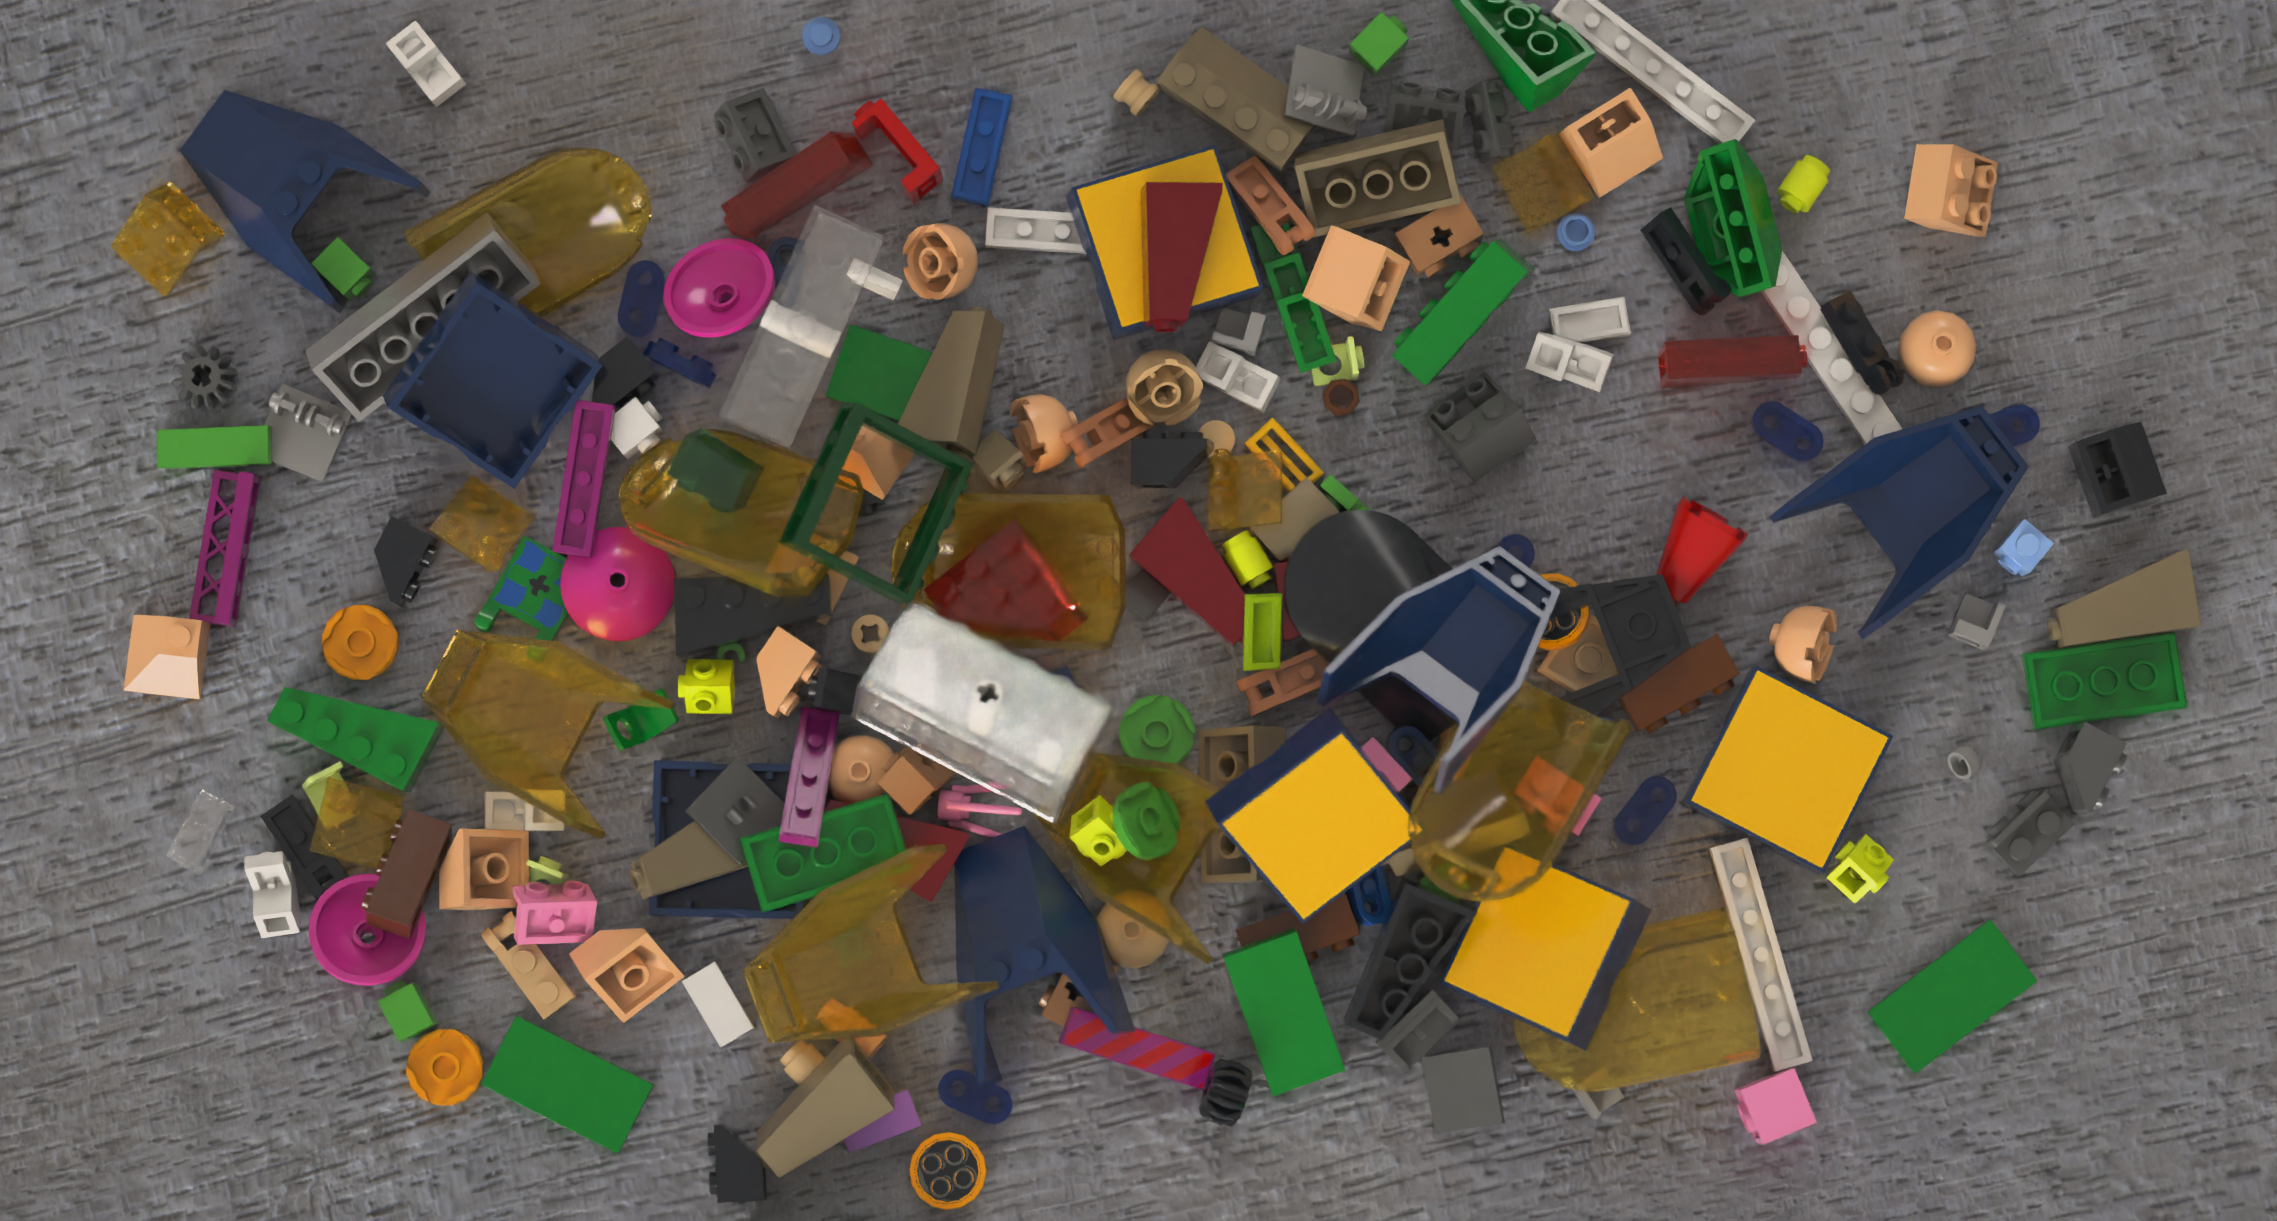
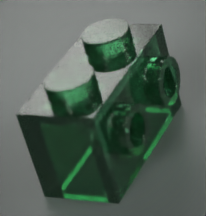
M702 428L685 435L667 474L675 478L677 484L684 490L692 493L697 492L708 499V504L715 510L731 513L746 506L764 467Z

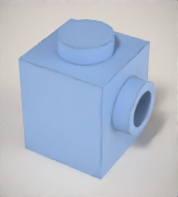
M2023 519L2016 523L1993 553L2000 558L1998 563L2013 575L2018 573L2020 576H2024L2032 571L2054 543L2026 519Z

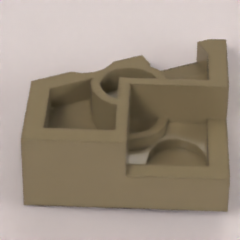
M1306 477L1251 526L1250 529L1281 563L1288 562L1294 547L1301 537L1316 523L1328 516L1339 513V511Z

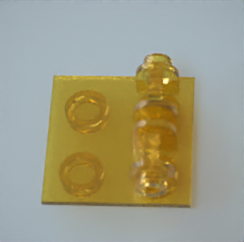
M1560 132L1552 136L1549 134L1537 141V144L1492 167L1527 234L1595 199L1573 156L1561 139Z
M1227 449L1214 450V455L1209 459L1208 531L1282 523V451L1229 456V450Z
M471 476L430 526L428 531L455 548L457 552L464 554L466 558L482 566L487 572L492 573V571L498 572L505 561L503 559L504 556L533 522L535 517Z
M328 777L309 851L377 869L383 853L389 854L392 842L390 841L391 833L396 821L400 820L403 811V805H401L403 797Z

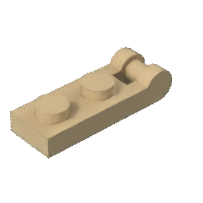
M511 910L502 917L503 922L493 929L488 927L480 934L543 1020H546L573 1000L576 995L538 944H516L511 949H507L502 941L512 933L514 934L516 914Z

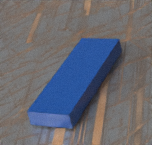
M975 87L951 200L989 207L1012 104V95Z

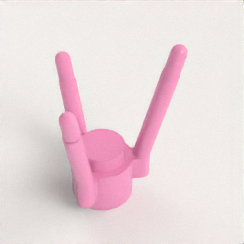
M1014 780L970 786L952 785V790L941 789L938 802V820L948 821V827L962 828L988 838L999 836L1001 833L963 819H970L971 811L1021 815L1022 809L1018 807L972 803V796L965 795L1018 788L1021 786V782Z

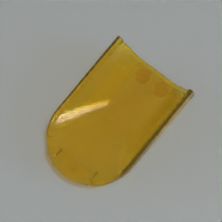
M567 148L538 158L404 231L403 234L409 245L415 248L423 261L488 212L534 266L541 284L518 302L540 317H543L610 278L634 258L643 244L641 239L646 230L647 223L651 221V202L647 188L639 174L620 157L600 149Z
M704 429L694 431L693 437L676 442L669 438L653 446L633 463L623 478L618 497L623 519L633 534L654 547L774 596H808L830 570L828 567L779 543L816 462L814 459L735 432ZM842 469L809 541L839 558L852 543L864 494L860 477L857 474Z
M963 493L959 495L954 506L956 513L951 525L943 531L939 539V553L936 559L931 564H928L922 577L924 579L923 588L917 590L911 604L899 603L905 615H910L914 622L922 629L921 632L934 641L953 647L1062 650L1111 649L1126 609L1125 529L1109 494ZM930 501L922 505L908 524L903 525L899 532L892 555L891 572L893 583Z
M1526 680L1523 681L1518 694L1441 794H1438L1434 791L1441 759L1450 750L1459 726L1456 722L1419 787L1410 808L1408 836L1410 837L1412 850L1418 865L1425 875L1439 888L1467 900L1492 901L1507 898L1526 890L1544 876L1556 860L1632 730L1631 724L1624 719H1621L1620 722L1603 720L1534 687Z
M1724 907L1644 926L1629 960L1615 979L1609 1003L1586 1051L1513 1017L1516 1040L1528 1062L1538 1072H1542L1547 1077L1559 1082L1560 1086L1579 1091L1610 1090L1760 1058L1761 1053L1753 1000L1735 930Z

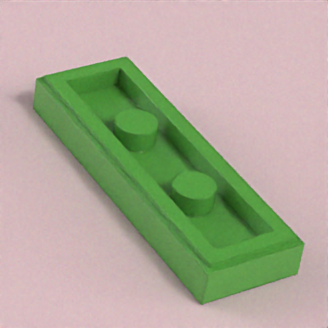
M268 425L157 430V468L272 465V427Z

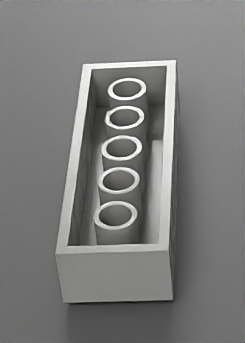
M486 212L306 349L311 370L360 422L385 403L383 394L471 271L517 302L539 286L541 282L532 263Z

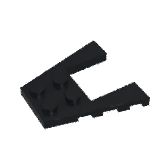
M1663 574L1559 589L1561 592L1549 621L1592 605L1618 671V675L1547 702L1561 739L1568 737L1692 648Z

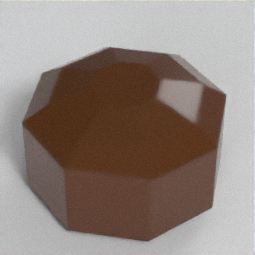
M1346 378L1331 381L1322 393L1324 408L1336 417L1350 415L1360 402L1358 387Z

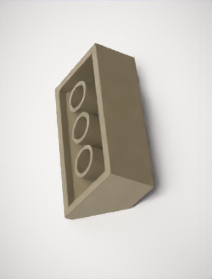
M1202 26L1179 49L1157 80V86L1161 88V92L1251 155H1256L1261 162L1282 175L1295 154L1317 126L1285 116L1289 87Z
M1443 119L1295 154L1294 167L1307 219L1316 232L1314 237L1328 234L1331 225L1348 230L1461 203L1452 153Z
M1241 726L1198 730L1201 883L1266 882L1220 828L1205 801L1248 768L1261 763L1276 752L1286 740V727Z

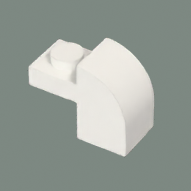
M283 851L263 852L259 855L245 856L244 869L253 890V917L261 938L300 933L299 900L292 863L286 861Z

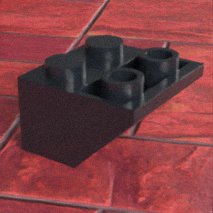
M2142 422L2111 429L2076 441L2068 446L2093 519L2167 494Z

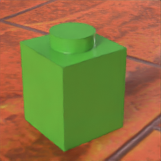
M1381 12L1350 43L1349 52L1376 77L1407 46L1409 37L1406 33L1408 29L1394 15L1388 18Z
M339 237L311 263L349 301L354 296L357 298L363 296L373 285L371 279L376 275Z
M401 980L384 989L386 996L378 1000L399 1042H405L439 1024L418 983L407 985L405 980Z

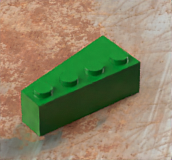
M1502 239L1494 240L1490 245L1485 241L1481 243L1469 257L1474 262L1465 273L1458 270L1444 285L1448 290L1446 295L1439 302L1433 298L1419 313L1423 320L1414 331L1407 327L1394 341L1393 344L1398 349L1392 356L1425 386L1429 385L1462 350L1468 338L1471 339L1491 317L1490 314L1493 310H1497L1513 294L1518 282L1523 277L1526 279L1535 270Z
M284 687L267 719L273 725L408 793L413 789L445 727L444 724L288 687Z

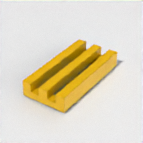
M1273 417L1244 443L1288 492L1296 486L1258 447L1256 443L1259 440L1272 451L1299 482L1303 481L1306 476L1267 435L1271 429L1312 472L1308 477L1312 483H1315L1324 475V472Z

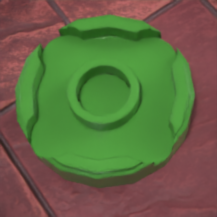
M1150 695L1138 699L1126 710L1120 722L1119 740L1125 755L1133 764L1147 771H1165L1178 766L1188 757L1194 744L1195 726L1190 713L1180 702L1167 696Z
M1148 782L1125 788L1117 796L1113 806V825L1117 838L1128 852L1136 858L1145 860L1169 854L1177 845V830L1181 829V819L1177 806L1170 795L1162 788L1157 789L1151 786L1152 783Z

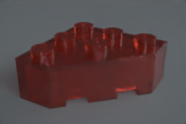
M1015 519L923 589L941 617L962 632H990L1000 636L1019 638L1028 636L1059 642L1089 619L1032 534Z

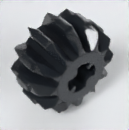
M1219 1059L1216 1061L1214 1066L1211 1067L1200 1099V1115L1210 1122L1221 1126L1223 1124L1232 1127L1237 1123L1243 1108H1245L1252 1085L1251 1080L1253 1076L1251 1070L1233 1060Z

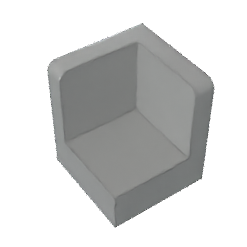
M1222 308L1211 342L1223 348L1255 357L1266 321V315L1253 311L1251 315L1228 308Z
M1970 594L1964 595L1947 636L1981 650L1989 648L2006 605L1999 602L1992 604Z
M1606 1065L1599 1066L1570 1086L1592 1119L1598 1118L1602 1115L1603 1111L1624 1098V1095L1610 1076V1071Z

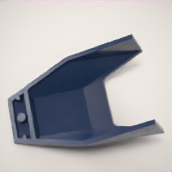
M228 90L223 91L180 149L182 155L245 244L338 313H341L344 307L335 300L293 238L295 227L336 172L343 168H349L411 187L425 198L430 194V191L421 181L339 125Z
M1978 406L1873 438L1769 517L1775 523L1837 504H1846L1855 512L1893 562L1896 570L1893 579L1858 632L1860 637L1864 639L1969 561L2029 466L1984 407Z
M1499 546L1397 596L1324 670L1318 704L1326 707L1388 676H1395L1401 679L1458 723L1459 728L1451 748L1441 759L1434 791L1441 794L1520 691L1561 591Z
M1019 827L962 849L954 863L956 971L977 1083L990 1084L1003 1081L986 1033V1005L988 1000L995 995L1056 972H1063L1068 976L1111 1034H1130L1135 1032L1098 921L1027 827Z

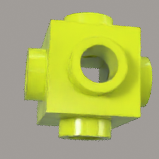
M687 659L685 675H679L678 697L685 698L686 713H733L736 691L733 660Z
M1099 795L1071 816L1070 839L1076 843L1078 850L1085 857H1091L1098 865L1103 866L1112 858H1120L1127 851L1117 838L1115 832L1113 807L1102 796Z
M1865 834L1856 844L1849 840L1834 856L1839 862L1826 878L1855 904L1869 890L1875 894L1887 882L1890 876L1885 872L1894 859L1886 853L1881 845L1875 843Z

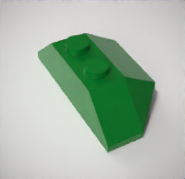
M1737 139L1701 150L1697 159L1698 164L1691 176L1684 196L1696 246L1715 275L1725 280L1730 287V291L1738 298L1775 287L1782 255V246L1763 175Z

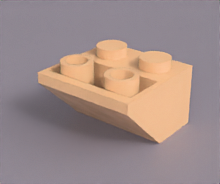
M1631 88L1570 124L1559 133L1598 198L1663 159L1651 119Z
M1916 144L1904 219L1926 228L1986 237L1988 222L1991 218L1990 209L1994 186L1997 181L1998 163L1954 144Z
M1331 225L1302 296L1350 324L1382 331L1410 261L1383 245Z
M779 626L776 627L756 657L766 710L778 720H780L783 714L789 717L801 700L797 695L804 682L810 685L811 676H817L819 674V667L822 668V665L818 662L821 656L817 651Z

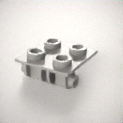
M1296 44L1284 115L1353 137L1356 120L1362 121L1367 112V107L1362 105L1359 100L1364 66Z
M282 384L279 392H274L270 398L269 406L272 409L265 425L272 427V462L324 482L352 414L344 408Z

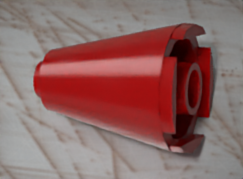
M1682 496L1677 504L1656 575L1663 574L1675 606L1678 602L1686 604L1744 543L1748 536V533L1739 526L1735 529L1728 525L1729 520L1694 500L1690 502L1684 496Z

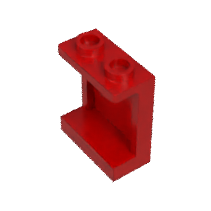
M882 98L875 103L871 100L866 102L854 113L856 119L852 122L856 136L861 141L876 129H880L913 167L914 170L901 180L904 193L914 205L943 182L940 167Z

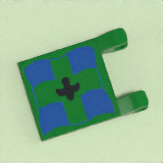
M523 536L490 597L475 619L476 627L485 633L490 632L500 611H504L539 630L528 652L532 658L543 661L568 615L562 599L560 585L562 569L567 558Z

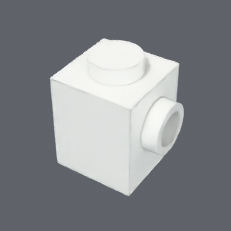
M635 397L615 413L611 440L627 459L639 450L644 454L660 441L658 435L663 430L657 423L663 418L649 400L642 405Z

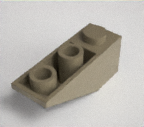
M997 429L978 443L976 455L967 454L971 462L997 492L1003 487L1010 491L1025 478L1023 473L1027 467L1024 455Z

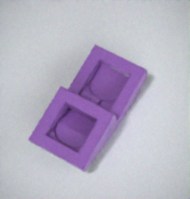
M909 1090L894 1094V1110L844 1139L848 1153L921 1126Z

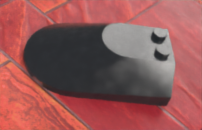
M1371 510L1343 511L1328 516L1316 523L1301 537L1288 559L1284 575L1286 577L1285 605L1289 618L1299 635L1330 665L1397 596L1453 568L1410 527L1400 520ZM1395 676L1385 677L1357 691L1395 728L1400 725H1411L1420 730L1429 741L1457 723L1451 716ZM1405 737L1412 744L1411 739Z

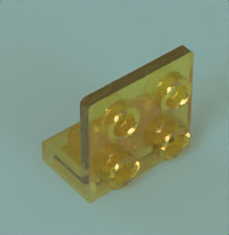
M170 182L145 194L111 244V247L161 295L166 296L172 292L196 255L218 244L225 235V232Z

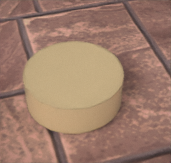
M1212 420L1200 428L1199 432L1203 433V438L1214 442V451L1208 458L1221 459L1231 453L1235 445V434L1230 425L1224 421Z

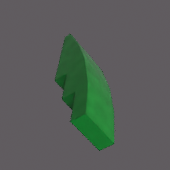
M1289 222L1281 226L1284 232L1291 229ZM1259 224L1249 227L1300 373L1337 361L1319 306L1302 296L1309 279L1296 244L1293 245L1294 250L1283 256Z

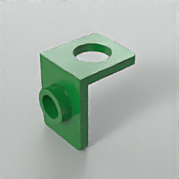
M658 689L628 708L604 716L603 721L618 750L623 751L645 743L678 723L679 718L665 691ZM617 721L625 725L629 733V739L620 734L617 728Z

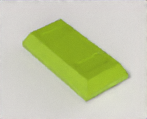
M1282 593L1245 595L1244 671L1281 669Z

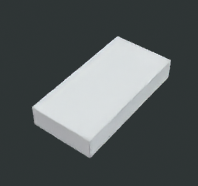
M1625 297L1549 309L1552 334L1580 343H1588L1631 335Z
M716 962L711 963L682 981L720 1048L755 1028Z

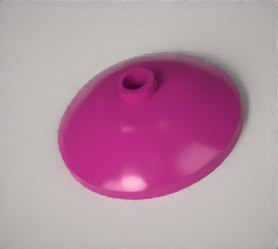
M736 238L713 240L688 252L673 267L664 287L665 308L675 325L691 335L711 338L732 334L748 326L765 310L774 292L775 272L768 256L755 244Z
M625 527L606 528L596 531L592 558L568 555L561 574L562 599L573 621L590 635L607 641L621 642L634 640L654 630L668 614L674 600L675 573L671 560L665 550L647 534ZM620 574L625 578L624 585L618 588L610 583L612 576Z
M376 874L354 875L332 885L316 902L309 920L310 945L316 959L331 975L350 984L363 986L378 985L399 977L417 960L425 942L426 922L423 910L411 939L367 925L366 910L362 909V903L368 888L375 889L380 876ZM366 934L375 936V940L371 943H365L361 939Z

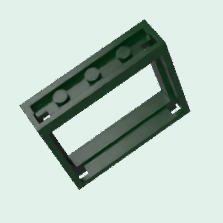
M843 402L779 543L896 603L911 604L917 590L922 589L924 586V579L922 577L928 564H931L939 553L940 544L938 542L943 531L951 525L955 517L956 510L954 506L957 499L969 486L966 481L973 463L857 402ZM862 426L944 468V472L893 585L809 542Z

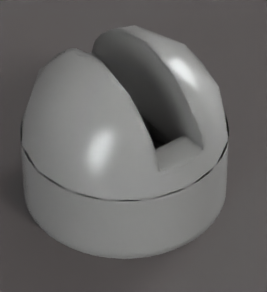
M1965 745L1959 747L1948 755V766L1952 773L1960 779L1970 778L1981 767L1982 757L1980 754H1976L1975 748Z

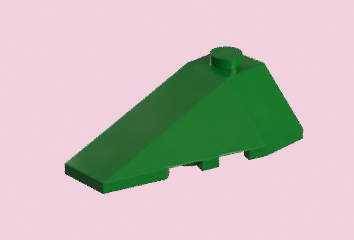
M1451 0L1505 86L1529 113L1560 96L1595 57L1596 52L1572 26L1562 20L1557 23L1541 13L1542 8L1533 2L1527 5L1521 0Z

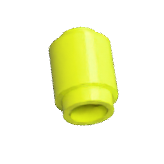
M1805 155L1802 160H1797L1777 189V194L1780 196L1779 203L1785 209L1795 214H1798L1799 211L1808 212L1829 182L1827 177L1831 172L1830 169L1822 161L1810 155Z
M1248 530L1234 536L1221 545L1226 552L1223 557L1241 587L1249 584L1253 590L1271 579L1268 572L1274 569V566L1257 537H1252Z

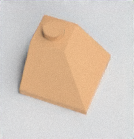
M862 426L840 475L883 500L916 454Z
M133 615L124 691L201 700L211 624L202 620L178 617Z
M459 829L439 870V909L487 910L517 908L518 903L513 895L514 886L526 885L530 882L529 866L526 865L529 859V831Z
M644 928L599 930L569 953L584 980L623 1023L685 977L682 971Z

